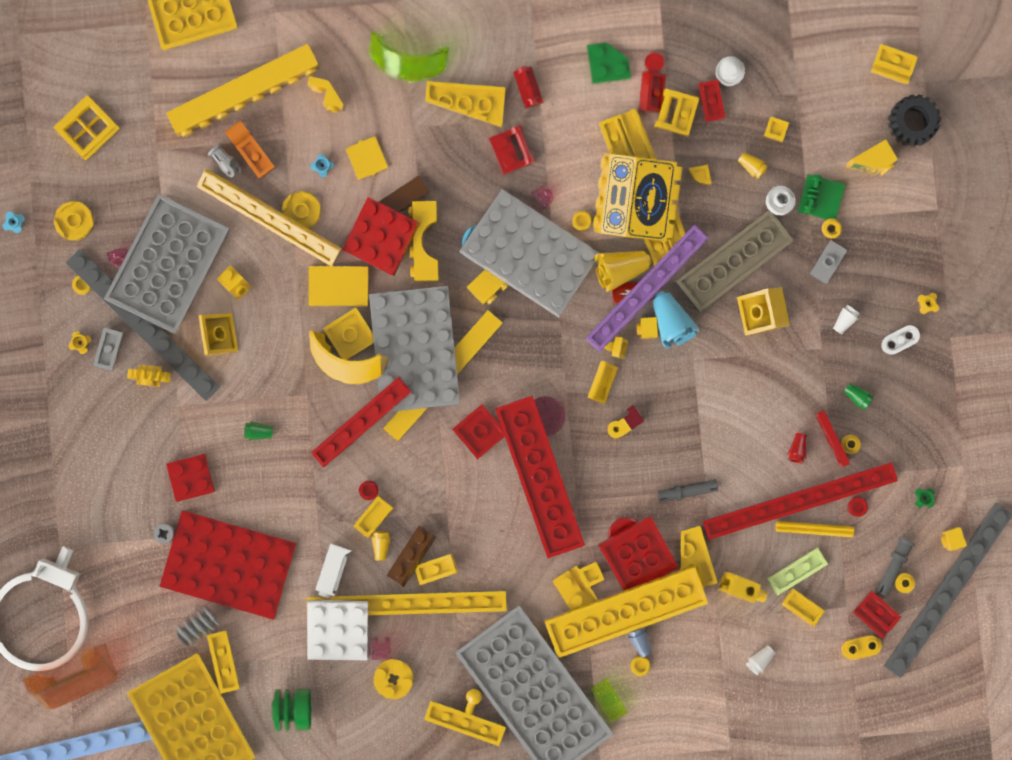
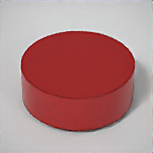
M655 52L647 55L644 62L646 70L660 72L664 66L662 55Z
M854 497L848 502L847 509L852 516L861 517L866 514L868 504L865 499Z

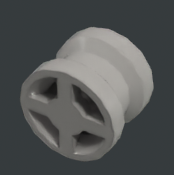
M160 524L154 529L153 536L158 543L167 544L173 541L175 530L171 525Z

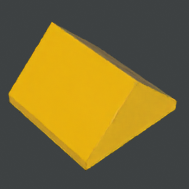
M232 313L199 315L206 356L238 352Z

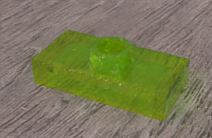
M608 678L591 687L592 692L611 723L628 713Z

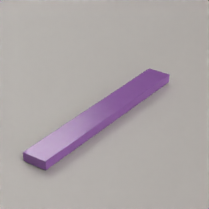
M694 224L585 339L601 352L709 237Z

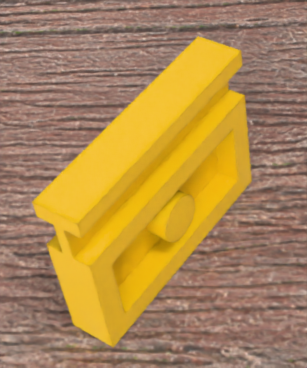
M880 44L870 72L908 85L918 57Z
M577 565L552 580L570 610L587 605L598 599L591 587L586 588Z

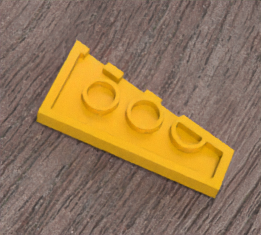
M427 81L425 102L502 127L505 87Z

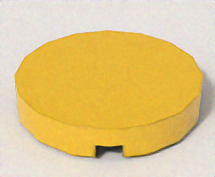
M298 191L290 194L285 199L282 213L310 229L320 219L321 205L311 193Z
M69 201L57 209L54 225L56 231L62 237L78 241L91 233L94 226V217L92 211L85 204Z

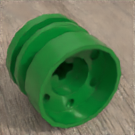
M310 688L296 689L294 698H291L289 689H285L284 698H282L281 689H275L272 700V720L275 731L282 730V722H284L285 731L290 730L291 722H295L297 731H310L312 715Z

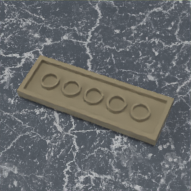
M768 210L675 282L700 313L794 240L775 215Z

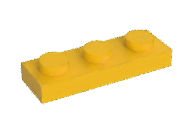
M227 630L207 635L220 694L241 689Z

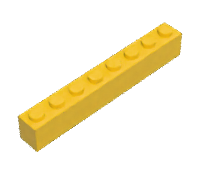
M307 43L166 112L178 137H187L193 133L194 129L198 127L200 129L205 128L211 124V121L217 118L218 120L224 119L229 115V112L233 110L240 111L251 101L256 103L264 99V95L270 92L271 94L282 90L281 87L286 84L293 85L299 82V78L305 75L307 77L314 75L320 67Z

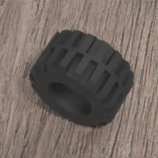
M912 94L902 98L892 108L891 114L888 117L890 121L888 128H891L892 131L890 133L892 136H896L895 140L897 142L901 141L904 146L909 144L910 147H915L916 145L921 146L935 136L940 128L939 122H941V117L938 115L940 110L935 108L937 105L935 102L931 103L929 101V97L923 98V95L918 94L915 96ZM914 110L923 116L925 125L921 131H913L906 126L904 115L907 111Z

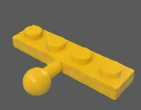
M471 689L467 692L466 699L468 704L465 712L430 701L424 720L500 746L506 727L472 715L475 705L482 700V694L478 689Z

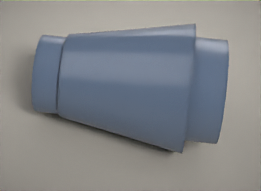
M640 628L629 632L630 636L628 638L641 657L652 653L646 629Z

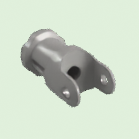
M221 143L209 151L208 155L216 160L219 168L228 177L231 178L235 174L241 173L240 165L233 156L227 154L222 148L223 145Z

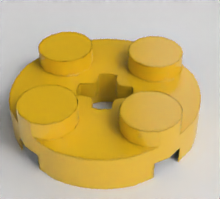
M388 659L382 662L374 673L375 688L387 699H399L405 696L413 685L414 676L412 669L401 660ZM392 673L394 676H399L395 685L393 682L389 683L388 681Z

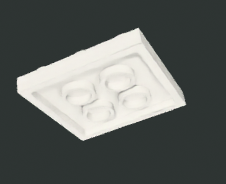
M308 600L307 660H367L368 601Z

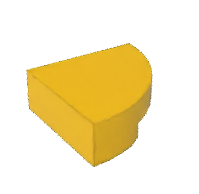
M708 164L688 169L691 177L698 183L712 184Z

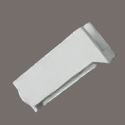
M330 544L315 589L320 591L319 595L330 598L331 595H336L333 592L338 589L348 559L346 554L352 550Z

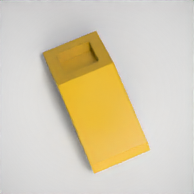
M309 76L308 86L312 88V91L317 93L326 91L323 101L324 107H327V110L330 112L338 113L339 110L344 111V105L329 80Z

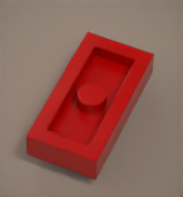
M718 80L698 83L705 122L725 119Z

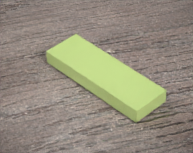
M817 547L771 575L767 580L778 596L827 566L828 563Z

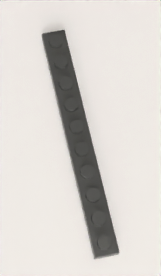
M81 249L66 262L205 401L220 388L159 326L106 301L104 297L113 281Z
M994 504L967 546H965L884 664L885 668L902 678L1011 519L1012 513L999 504Z

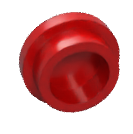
M365 481L359 487V494L364 500H373L379 493V488L373 481Z

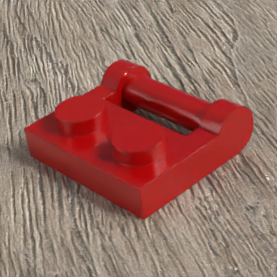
M522 125L489 138L503 175L536 162L522 133L524 131ZM511 136H516L525 158L522 161L518 159L510 139Z

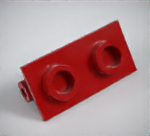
M522 66L518 68L519 70L514 71L513 74L525 109L544 103L532 66Z

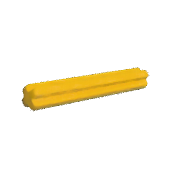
M776 521L775 524L777 532L842 537L854 536V527L785 521Z

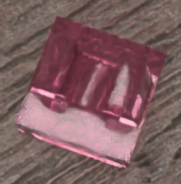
M377 637L373 639V643H371L372 660L392 659V648L388 637H385V643H378Z

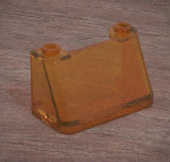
M104 643L83 653L81 662L84 670L59 681H56L54 677H45L41 672L27 676L22 681L27 691L45 708L52 710L112 684L117 678V671Z

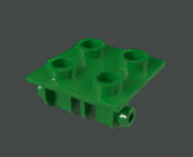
M807 174L797 212L825 220L836 219L846 184L824 179L821 175L814 174L813 176Z

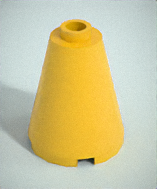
M644 251L598 253L594 257L595 261L598 262V267L595 270L602 288H607L606 292L614 290L649 270V265H651L650 255Z

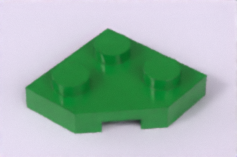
M607 42L587 45L592 85L631 80L629 59Z

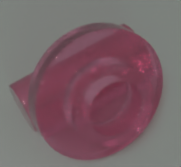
M544 186L539 187L532 193L543 209L548 207L554 200L552 191Z
M127 247L107 252L110 264L121 266L128 253Z

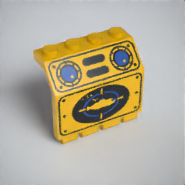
M604 153V157L601 160L602 176L598 181L600 191L599 197L596 199L597 215L593 220L594 232L667 241V238H674L675 224H669V221L676 220L678 205L672 204V200H679L680 185L674 183L675 180L681 181L683 167H678L677 162Z

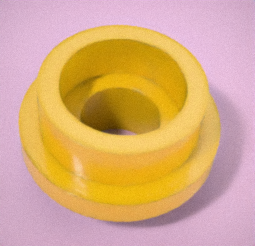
M827 219L822 225V232L828 238H836L842 231V226L836 219ZM830 225L835 226V230L833 232L828 231V227Z
M850 434L842 438L841 446L845 453L855 454L859 451L861 442L857 436ZM850 440L854 442L853 448L848 447Z
M902 573L897 576L895 587L901 593H909L915 587V580L910 574ZM905 579L909 582L907 587L902 585V581Z

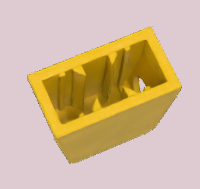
M724 571L718 586V590L751 603H755L756 600L764 603L768 596L767 591L760 589L761 584Z

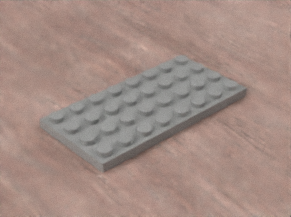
M519 605L455 652L533 760H580L614 735Z

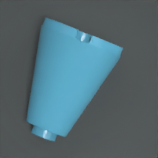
M664 291L656 294L652 304L655 316L657 317L663 346L669 349L672 348L670 344L676 343L679 346L695 337V331H700L697 324L673 296Z

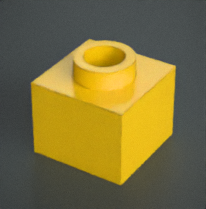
M657 317L640 318V323H636L637 335H641V339H654L658 337Z
M961 527L942 531L941 541L944 548H947L948 551L967 546Z

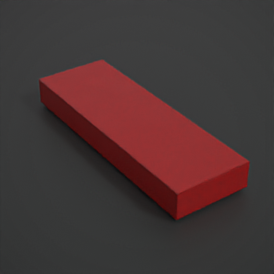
M825 411L816 413V419L839 466L845 467L849 465L850 462Z

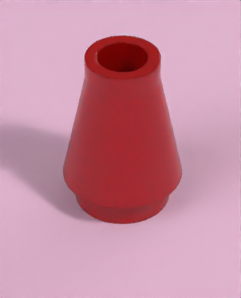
M795 433L794 440L787 453L789 461L804 463V459H807L806 434Z

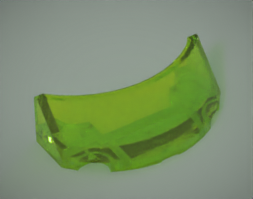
M371 31L369 55L380 70L390 77L407 82H420L428 80L446 70L449 47L439 48L438 51L426 55L404 54L386 45L383 42L382 35L376 34V31Z

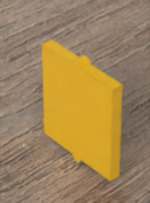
M375 136L364 141L359 140L357 144L345 148L358 180L371 175L375 176V173L388 169Z

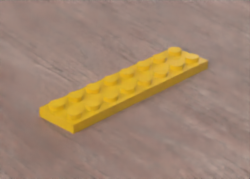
M693 565L545 619L544 621L557 656L560 658L706 605L708 601L696 568Z

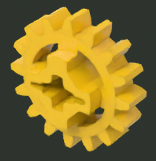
M138 365V369H128L127 378L137 380L136 385L160 387L161 382H171V373L162 372V367Z

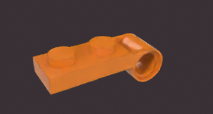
M241 120L225 131L259 179L275 169V166Z

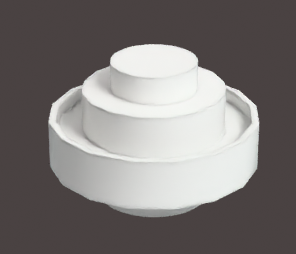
M735 57L723 58L716 67V77L725 86L739 84L745 74L743 63Z
M785 186L774 187L766 196L767 208L776 215L788 214L795 206L794 193Z

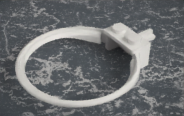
M62 546L56 563L45 558L41 559L34 572L25 573L13 578L0 590L1 602L4 595L11 588L21 582L32 580L33 576L71 591L73 594L70 597L74 601L79 613L80 630L75 644L68 653L54 662L33 664L22 661L12 655L0 641V653L11 663L21 668L32 671H46L60 667L78 653L85 641L88 630V612L85 602L76 587L81 573L67 568L74 551L71 548Z

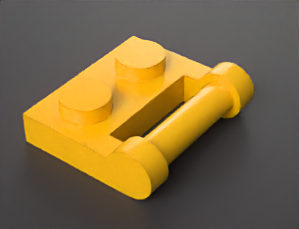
M664 89L663 95L665 97L658 121L655 122L654 127L688 137L699 98L674 90ZM672 98L678 99L672 122L668 124L665 122Z

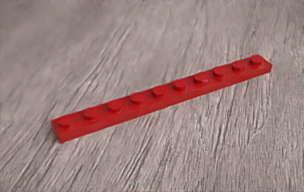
M890 462L702 521L707 539L711 540L897 482L898 479L893 463Z

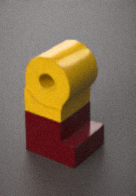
M634 405L626 409L629 415L620 421H613L609 424L607 432L612 438H620L644 422Z

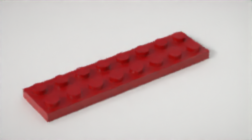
M531 395L495 408L547 559L585 546L534 396Z

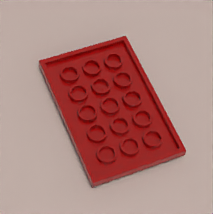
M182 510L159 587L275 620L297 543Z

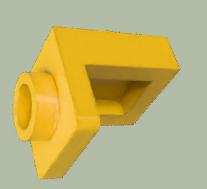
M231 265L217 278L237 300H240L252 288Z

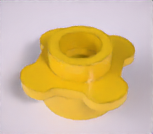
M935 293L918 297L917 300L922 314L939 310Z
M74 332L71 343H69V349L78 350L81 354L87 353V346L91 342V337L88 335L83 336L80 332Z

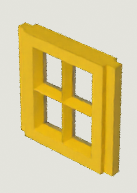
M88 95L53 127L85 161L93 156L120 130ZM91 108L97 116L86 125L79 117ZM101 118L107 127L96 135L90 127ZM77 120L83 129L72 138L66 130ZM87 131L94 139L83 149L76 141Z

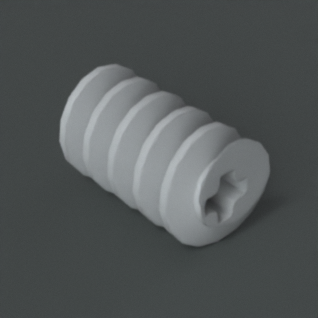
M205 606L203 607V614L196 611V619L193 616H189L191 623L184 620L183 628L176 625L178 630L176 634L186 648H189V642L192 644L196 643L195 637L201 640L202 633L208 635V628L215 630V623L221 626L213 612Z

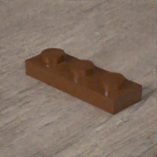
M418 526L387 576L405 587L436 539V536L423 527Z

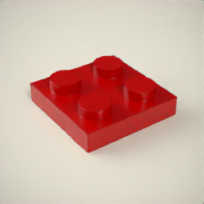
M483 404L452 429L477 460L505 437L501 425Z
M206 454L166 464L176 502L215 492Z

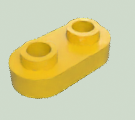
M868 635L846 640L842 644L841 651L844 657L854 660L877 655L881 651L882 643L876 636ZM870 642L875 643L874 649H869L868 645ZM851 646L856 648L854 653L849 652Z

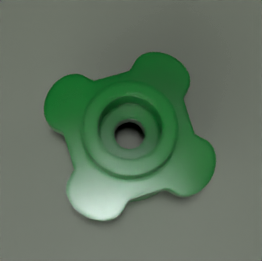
M931 488L927 490L916 489L915 506L918 508L922 506L932 508L935 505L934 490Z

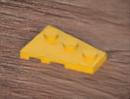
M700 525L681 531L680 570L694 565L702 587L718 583Z

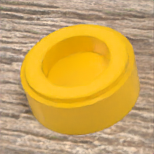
M579 211L574 214L572 225L576 230L586 231L591 226L592 218L589 213Z
M79 276L73 279L72 287L78 294H87L92 289Z
M634 657L630 663L631 671L637 676L646 675L650 670L649 660L646 657Z

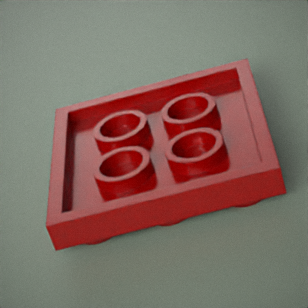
M367 197L342 250L395 276L420 222Z
M650 515L598 544L623 591L661 578L678 568L676 561Z

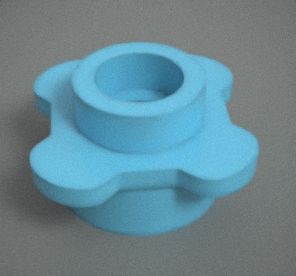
M319 154L310 167L313 171H317L320 177L324 178L327 176V172L333 169L334 163L325 158L324 154Z
M11 211L7 212L5 215L6 221L2 225L3 229L20 233L25 217L22 214L16 215Z

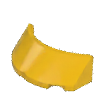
M310 330V349L318 366L328 376L348 384H364L383 376L388 356L377 353L374 358L365 359L364 361L340 359L331 354L333 347L327 344L326 334Z

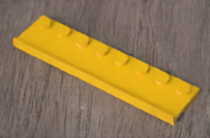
M637 108L598 122L610 154L657 160ZM678 212L676 220L669 221V224H675L674 238H667V241L643 239L654 266L686 234Z

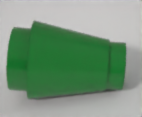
M852 383L844 390V393L847 394L859 409L863 408L866 410L874 399L871 392Z
M253 421L245 423L244 438L249 439V441L272 438L273 426Z

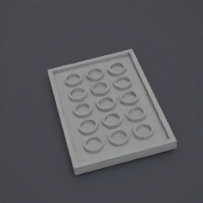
M503 189L459 251V253L558 318L595 264L594 257L599 253Z
M158 194L104 299L163 329L177 334L230 229Z
M448 286L369 294L375 356L379 353L389 357L383 376L378 378L379 393L399 376L413 391L390 412L460 405Z

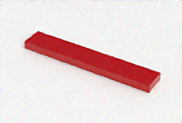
M399 376L315 448L311 454L323 468L326 467L413 391Z

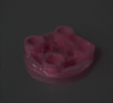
M548 396L535 399L547 436L557 433L565 422V411L562 404Z

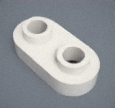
M908 325L886 336L881 343L883 351L893 355L916 344L920 338L919 330L915 326ZM907 332L912 334L911 339L906 338ZM889 341L894 343L893 349L888 347Z

